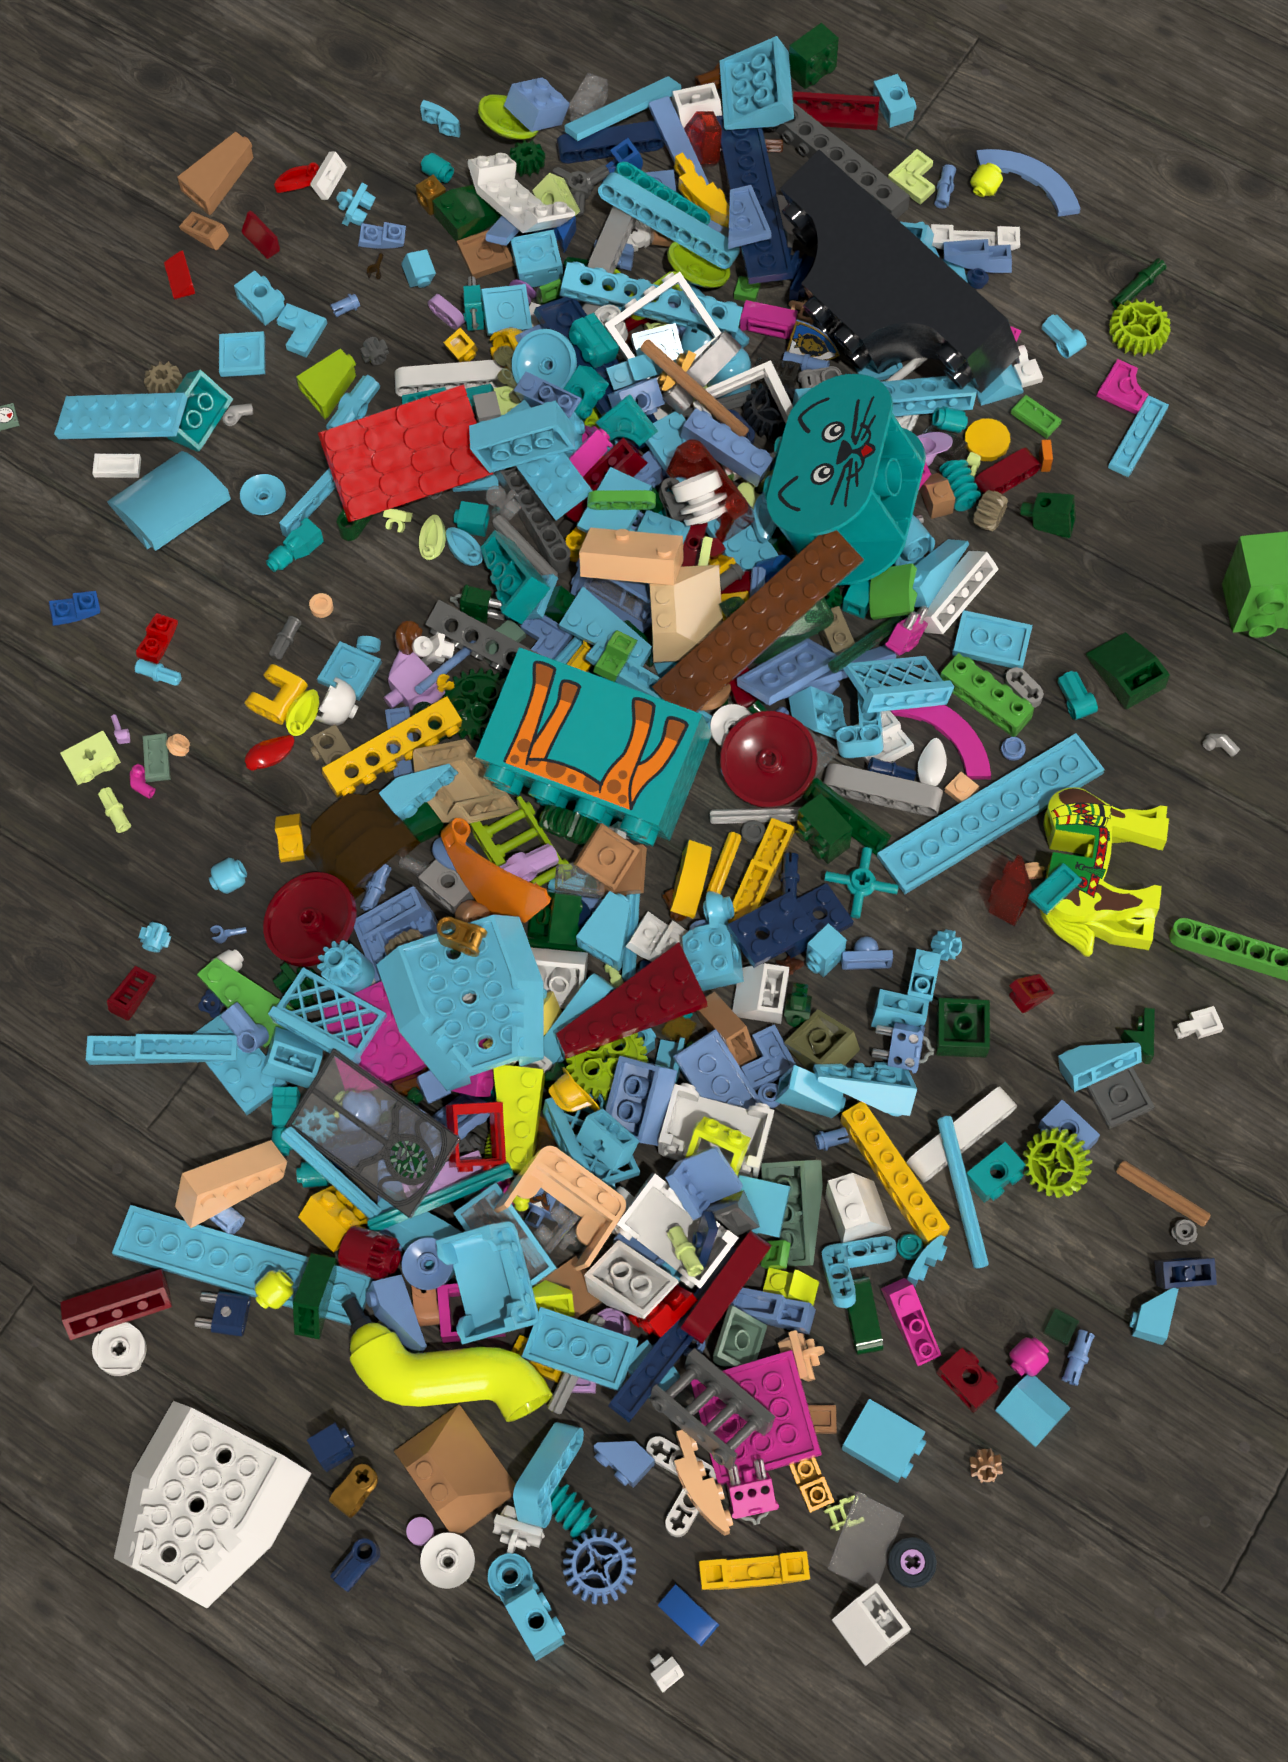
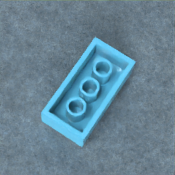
M556 400L469 426L470 449L489 473L575 449L574 425Z

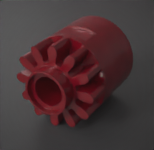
M354 1225L347 1231L341 1242L338 1262L341 1268L376 1280L388 1278V1274L392 1275L400 1264L401 1252L398 1250L400 1243H397V1238Z

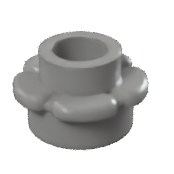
M1179 1220L1175 1223V1227L1172 1228V1236L1174 1239H1177L1179 1244L1188 1245L1189 1242L1196 1240L1197 1228L1189 1220Z

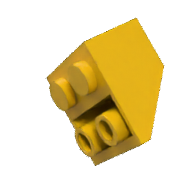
M333 1185L312 1195L298 1216L333 1252L340 1249L345 1234L352 1226L358 1225L366 1228L368 1226L367 1220L369 1219Z

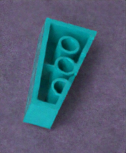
M494 530L480 548L486 566L491 570L492 575L490 578L492 583L496 585L497 592L495 593L497 599L502 603L500 607L502 613L522 624L551 588L516 543Z

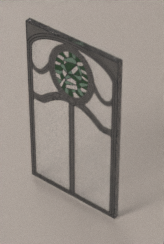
M333 1048L285 1125L286 1128H294L316 1150L408 1218H412L461 1139L336 1048Z

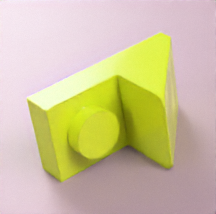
M769 1267L763 1292L783 1295L786 1299L811 1303L813 1306L819 1281L796 1269L793 1274Z

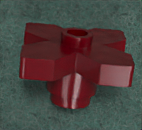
M707 522L690 525L689 533L683 544V563L681 567L698 566L702 542L708 526ZM713 538L709 556L711 559H716L725 553L726 548L719 538Z

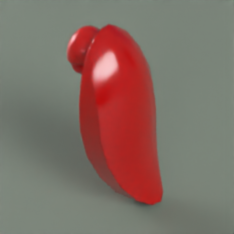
M310 163L307 166H298L287 170L276 180L274 184L276 192L281 193L310 186L319 170V165L317 163Z
M286 735L256 744L246 754V767L254 771L271 767L281 762L293 749L294 737Z

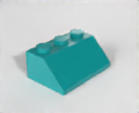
M201 370L187 373L175 393H184L187 396V402L177 436L167 437L169 440L197 452L201 450L233 400L231 396Z

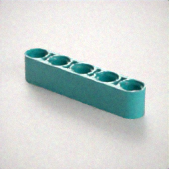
M628 162L617 164L614 173L622 175L707 226L709 225L711 217L701 207Z

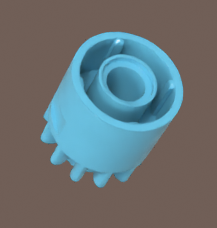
M344 940L340 942V945L333 941L332 948L324 947L325 955L318 956V959L323 962L317 966L322 971L321 975L331 984L340 987L350 994L369 987L374 980L375 969L372 962L352 944H348Z

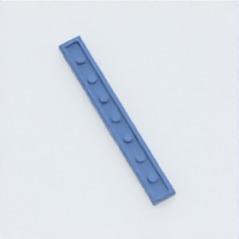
M669 96L649 102L648 107L673 162L675 163V156L683 152L685 157L693 162L698 176L701 175L706 185H708L709 182ZM710 220L709 227L729 238V228Z

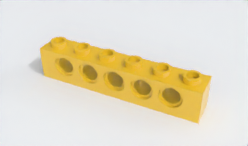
M446 696L322 768V774L337 798L341 795L344 797L348 793L352 794L356 791L355 787L360 784L368 785L377 779L376 775L383 771L388 773L398 767V762L404 759L406 761L413 759V751L415 749L437 745L439 743L438 739L443 736L451 737L459 732L462 719ZM438 721L441 727L433 730L428 726L429 722ZM415 732L421 738L419 741L412 742L407 736ZM395 744L400 748V751L396 754H391L387 751V747ZM374 756L379 759V763L375 766H370L366 763V759ZM354 768L358 771V775L354 778H349L345 775L346 770Z
M859 1102L844 1111L841 1115L840 1123L846 1128L847 1133L915 1234L922 1240L923 1246L926 1248L940 1235L947 1236L950 1228L866 1103Z

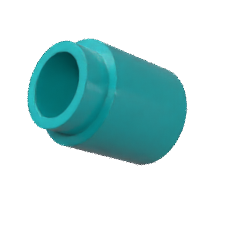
M434 153L424 156L421 161L423 173L428 176L434 175L439 182L447 183L451 180L454 168L448 161Z
M945 406L937 407L932 416V424L937 426L938 429L960 433L964 430L968 423L965 411Z
M301 1162V1168L296 1169L297 1182L302 1183L303 1188L328 1186L329 1184L308 1162Z

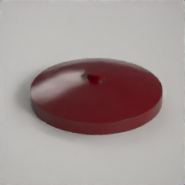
M777 711L757 712L743 718L730 730L721 750V769L730 789L746 803L762 808L781 807L797 800L810 787L818 766L817 748L810 732L796 718Z
M323 872L306 873L290 880L274 895L264 916L263 932L269 949L279 959L289 965L308 967L322 963L318 956L325 955L324 947L332 948L333 941L339 945L342 940L347 942L352 934L357 913L352 892L337 877Z

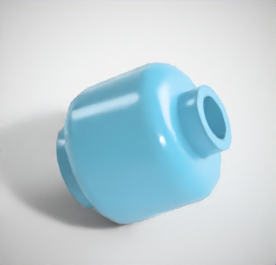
M226 858L211 868L209 881L215 890L219 889L222 893L228 894L245 884L247 872L240 860L235 861L233 858Z

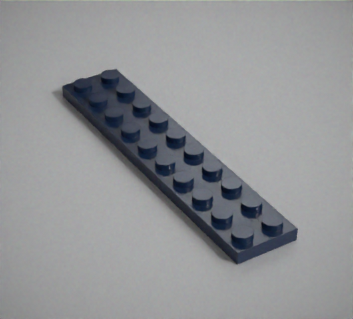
M723 115L716 116V126L729 190L752 185L771 230L770 239L741 246L748 284L793 279V269L762 127L726 130L724 128Z

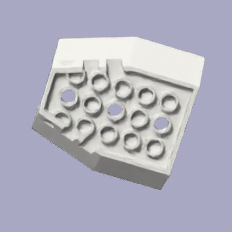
M173 1401L132 1472L114 1559L208 1608L272 1547L312 1473L282 1454L189 1406ZM222 1450H230L232 1453L231 1460L225 1464L219 1463L217 1459L218 1454ZM196 1498H201L204 1500V1508L198 1513L192 1512L190 1509L191 1502ZM167 1548H175L177 1552L176 1558L172 1562H164L162 1558L163 1552Z

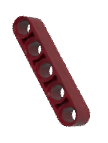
M750 1231L680 1329L703 1344L772 1245L753 1231Z

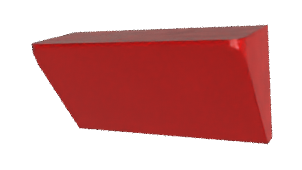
M182 250L164 262L174 299L195 294Z

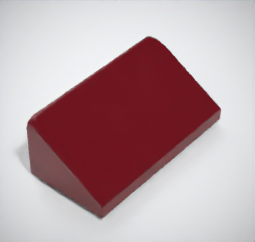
M251 210L248 211L242 227V234L265 258L269 259L280 251L278 238Z

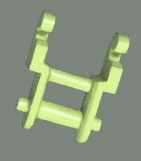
M855 1495L839 1500V1505L834 1507L828 1505V1509L824 1510V1513H829L833 1524L830 1529L838 1531L840 1526L847 1524L849 1528L865 1521L863 1517L850 1521L847 1519L843 1509L844 1504L856 1500ZM838 1509H840L844 1520L839 1523L834 1513Z

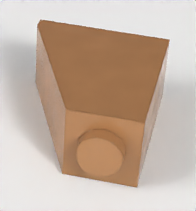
M715 992L705 997L708 1007L696 1012L708 1033L715 1029L718 1031L740 1068L756 1059L757 1055L747 1026Z

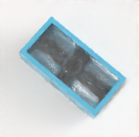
M494 1183L455 1211L454 1215L465 1231L490 1224L512 1222L518 1232L531 1286L533 1287L558 1268L512 1203L507 1209L499 1213L494 1211V1208L505 1194L499 1184Z

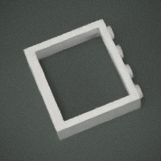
M673 272L662 279L663 284L659 287L651 286L643 292V298L638 301L634 298L624 306L626 310L620 314L616 311L606 318L607 323L604 327L618 344L619 350L626 360L635 356L615 326L677 283L714 336V339L721 333L680 272L676 275ZM712 339L711 341H709L704 346H702L694 352L695 354H697L695 359L711 344V342L714 339Z
M771 360L705 389L716 399L764 378L785 423L793 408ZM695 399V402H693L694 409L697 408L700 411H706L711 415V413ZM773 452L770 454L773 458L772 464L776 463L775 453ZM722 464L725 474L727 476L730 475L733 481L742 478Z

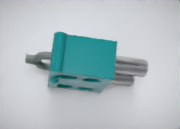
M470 276L468 277V286H463L464 320L467 322L468 331L484 330L485 317L480 292L481 288L480 285H476L474 276H472L473 285L471 286Z

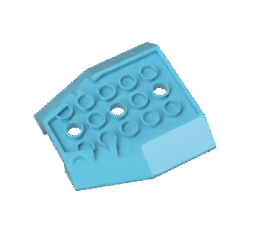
M491 915L470 922L469 924L481 926L488 932L486 938H483L481 941L478 957L468 956L461 952L460 957L457 959L448 958V952L453 949L441 945L438 935L434 934L398 946L376 964L400 1034L447 1092L471 1084L470 1076L517 1060L521 1067L544 1059V983L520 917ZM449 929L443 931V934L452 935L455 931ZM466 994L476 995V1001L472 1004L464 1003L463 997ZM484 1038L493 1041L492 1046L488 1049H482L478 1046L479 1042Z

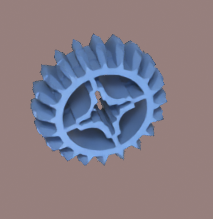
M592 1529V1538L588 1539L586 1533L583 1532L581 1537L584 1542L581 1544L578 1540L574 1539L572 1543L577 1549L567 1548L566 1553L572 1556V1559H563V1564L571 1566V1568L563 1570L564 1576H573L566 1581L567 1586L577 1584L572 1591L574 1595L584 1591L581 1597L582 1601L585 1602L590 1594L592 1595V1604H597L598 1596H602L603 1604H608L606 1595L611 1594L613 1600L617 1601L618 1596L615 1591L619 1590L622 1594H626L627 1590L622 1584H633V1580L627 1577V1574H636V1569L628 1567V1565L636 1563L635 1557H626L633 1550L631 1547L622 1549L626 1544L625 1538L620 1539L616 1543V1532H613L609 1539L607 1538V1529H602L601 1537H597L596 1529ZM605 1545L614 1549L616 1553L606 1556L600 1555L594 1546ZM587 1550L590 1563L583 1568V1571L577 1574L578 1560L582 1553ZM593 1555H595L597 1561L601 1560V1564L603 1561L607 1563L604 1565L606 1578H604L602 1572L598 1573V1569L596 1572L592 1570L595 1568ZM622 1560L620 1576L612 1583L609 1570L616 1565V1562ZM593 1577L599 1578L605 1585V1588H592L586 1585L583 1580Z

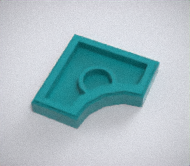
M630 394L596 422L610 436L609 440L616 437H626L633 440L639 447L658 432Z

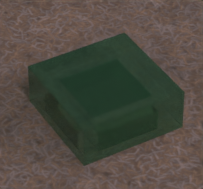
M1055 1309L1043 1334L1067 1346L1079 1320Z

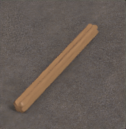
M650 339L643 342L640 348L641 351L721 423L729 426L732 432L738 436L745 437L749 429Z

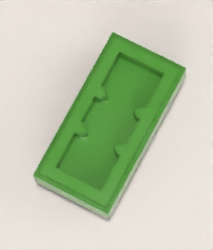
M1027 395L1011 410L1013 416L1046 439L1059 427L1062 419Z

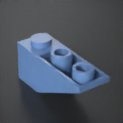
M529 372L524 373L514 389L520 401L522 402L525 399L530 407L556 400L569 419L582 400L580 397Z

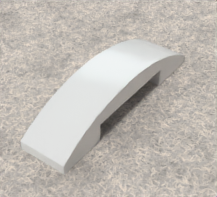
M931 224V230L934 233L932 246L944 250L943 242L988 239L989 246L1010 244L1011 250L1020 248V227L997 226L996 232L953 230V225Z

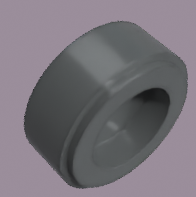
M748 821L742 827V839L750 846L760 845L766 829L759 821Z

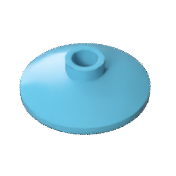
M269 474L251 477L243 484L240 491V500L243 507L256 515H268L277 511L283 505L286 498V490L282 481Z

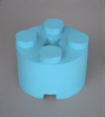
M912 515L905 547L899 558L895 561V566L911 563L915 566L925 558L924 555L927 551L931 553L934 549V538L914 515Z

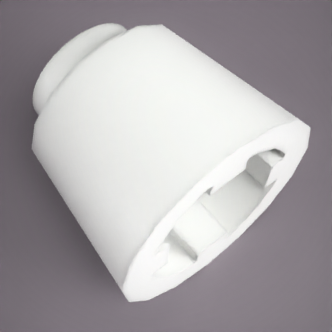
M235 949L233 951L227 950L215 957L237 972L242 968V962L244 961L242 955Z

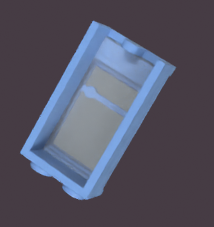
M580 558L578 559L576 564L578 567L577 573L571 581V585H573L571 594L576 597L581 588L584 587L623 622L629 620L642 633L651 627L649 584L580 577Z

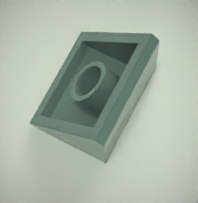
M729 1306L713 1355V1364L730 1369L756 1361L768 1325L734 1306Z

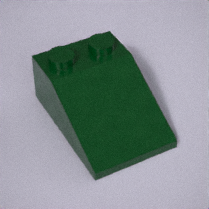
M474 185L451 189L432 200L435 218L456 242L483 232L494 225L502 216L476 193Z

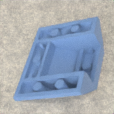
M414 886L356 918L354 929L365 957L374 966V979L376 983L382 981L376 964L387 956L384 947L389 943L390 939L410 929L419 930L424 938L437 934L438 921L436 916ZM449 951L447 957L452 959V955Z

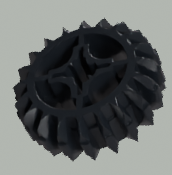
M760 383L758 389L753 388L751 394H748L746 397L744 418L755 433L759 432L761 438L766 434L770 440L772 436H777L778 438L784 433L786 423L768 385L764 386ZM786 383L783 387L791 404H793L795 387L789 389ZM762 403H764L765 405L762 406L761 409L757 411L756 409H757Z

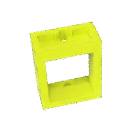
M704 1116L694 1130L685 1158L697 1153L703 1138L734 1153L730 1166L738 1177L751 1138L738 1130H733L714 1119Z

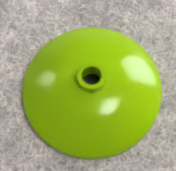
M488 95L480 100L478 113L482 121L496 134L509 139L524 140L534 137L538 133V131L531 132L504 106L507 96Z
M673 242L670 245L667 253L668 260L674 271L680 272L687 282L700 287L714 288L722 286L728 281L730 268L722 269L677 242Z

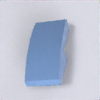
M384 222L383 227L361 223L358 246L380 249L403 247L406 226Z

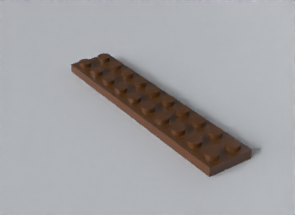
M837 530L819 535L653 685L652 688L663 700L698 712L854 571L864 559Z

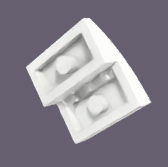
M882 711L884 748L878 755L863 757L867 765L871 757L892 762L914 751V744L901 730L900 722L891 711Z
M648 911L625 947L653 962L678 942H680L683 949L682 937L688 931L673 920L667 925Z

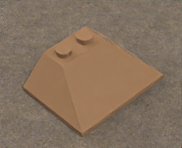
M460 1404L394 1451L449 1533L462 1535L513 1497L515 1482Z

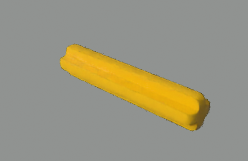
M735 832L728 834L707 892L713 891L721 894L741 841L740 834Z

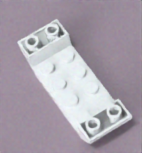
M497 153L493 156H478L475 159H468V167L476 193L522 233L560 227L575 216V211L567 206L566 203L558 201L554 204L545 205L515 180L516 162L507 154Z

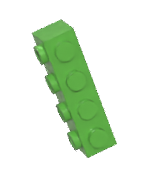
M958 653L941 672L940 677L942 680H950L955 686L952 692L954 695L1010 736L1016 737L1032 719L1034 707L1027 699L1017 696L1009 686L1001 684L994 679L990 672L983 671L977 667L969 657H964Z

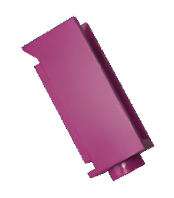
M746 300L740 318V329L742 331L748 330L790 339L796 319L798 320V311Z

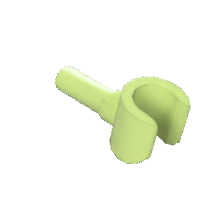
M970 452L967 462L971 466V475L975 478L977 469L980 466L981 457Z

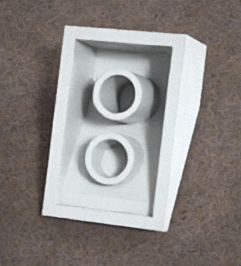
M620 1240L584 1275L588 1293L609 1307L643 1319L678 1284V1280Z

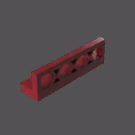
M793 92V102L824 127L877 130L880 97ZM797 100H807L808 103H797ZM826 101V102H829L830 104H829V105H822L820 102ZM843 103H850V104H852V105H851V106H843L842 104H843ZM875 104V108L865 107L863 105Z

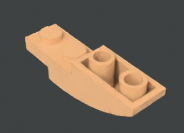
M683 1430L676 1431V1437L683 1458L675 1460L674 1466L686 1494L699 1513L724 1536L730 1534L729 1526H732L733 1522L729 1509L723 1510L721 1500L725 1499L721 1484H715L713 1477L706 1480L702 1479V1477L706 1476L702 1460L697 1461L694 1451L698 1450L696 1441Z

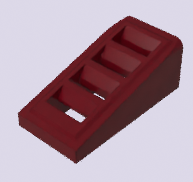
M134 966L107 1000L109 1012L129 1021L155 982L156 976ZM135 978H138V979L144 981V983L141 984V983L135 981ZM132 986V987L138 989V991H135V990H133V989H131V988H129V987Z

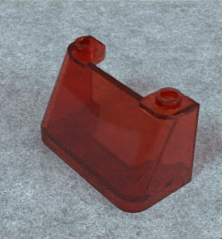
M696 439L687 440L677 447L666 472L670 478L683 477L689 479L707 471L718 470L723 484L714 492L715 494L726 493L727 498L718 502H725L726 512L717 519L720 523V528L715 535L721 543H724L752 524L755 511L706 447Z

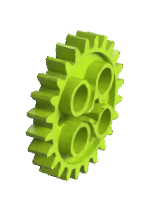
M638 1033L600 1046L597 1051H586L565 1059L570 1064L566 1069L569 1073H572L571 1076L574 1081L588 1095L592 1091L594 1099H597L602 1094L604 1100L607 1101L614 1079L613 1072L616 1070L619 1056L648 1063V1058L645 1056L648 1052L646 1046H642L644 1044L643 1038H637ZM620 1044L626 1045L621 1051L614 1050ZM591 1069H599L597 1074L588 1075Z

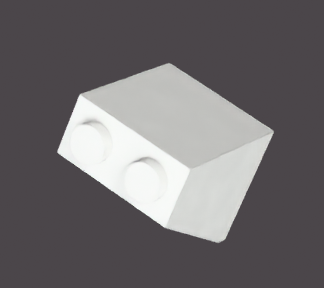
M854 1173L828 1181L825 1199L841 1243L861 1240L891 1230L874 1181Z

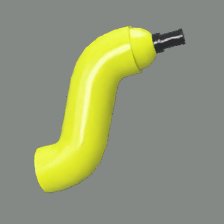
M356 1297L346 1300L341 1305L352 1324L350 1327L354 1333L350 1342V1361L366 1386L383 1400L401 1406L420 1407L491 1400L497 1404L505 1420L511 1422L537 1410L553 1395L546 1381L535 1367L517 1353L494 1347H474L417 1354L409 1353L402 1345L396 1333H391L387 1327L379 1323H372L369 1316H365Z

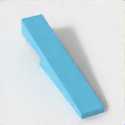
M598 640L585 659L595 666L607 645ZM628 659L616 682L662 699L652 688L661 678ZM699 710L698 713L703 714L710 729L713 716L703 710Z
M174 1034L87 1036L86 1061L89 1065L237 1061L236 1035Z

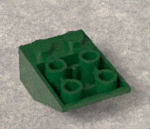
M1126 632L1086 653L1087 658L1125 709L1165 689L1170 674L1159 659Z

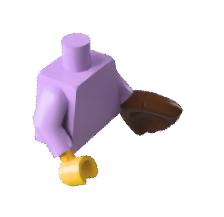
M410 620L402 622L395 633L396 646L399 652L389 672L388 682L392 691L383 697L391 709L400 702H403L406 707L409 706V710L427 708L441 699L445 694V689L452 690L454 688V682L448 681L446 683L450 676L441 674L437 678V682L422 694H418L415 691V687L433 672L414 652L412 653V643L417 637L421 636L422 628L416 622Z

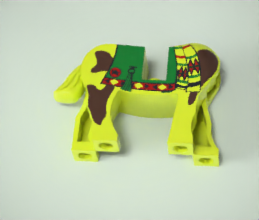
M1076 787L1062 789L1051 797L1044 817V828L1049 849L1084 854V857L1053 852L1045 880L1064 863L1082 881L1047 915L1041 909L1040 914L1044 922L1061 939L1074 946L1083 956L1089 957L1093 953L1095 937L1113 945L1149 950L1153 941L1155 917L1159 911L1162 886L1153 885L1140 890H1123L1103 880L1110 861L1112 843L1134 842L1163 851L1167 841L1169 818H1166L1167 806L1160 805L1149 810H1120L1105 803L1088 791ZM1137 917V918H1145V919L1135 920V919H1132V918Z

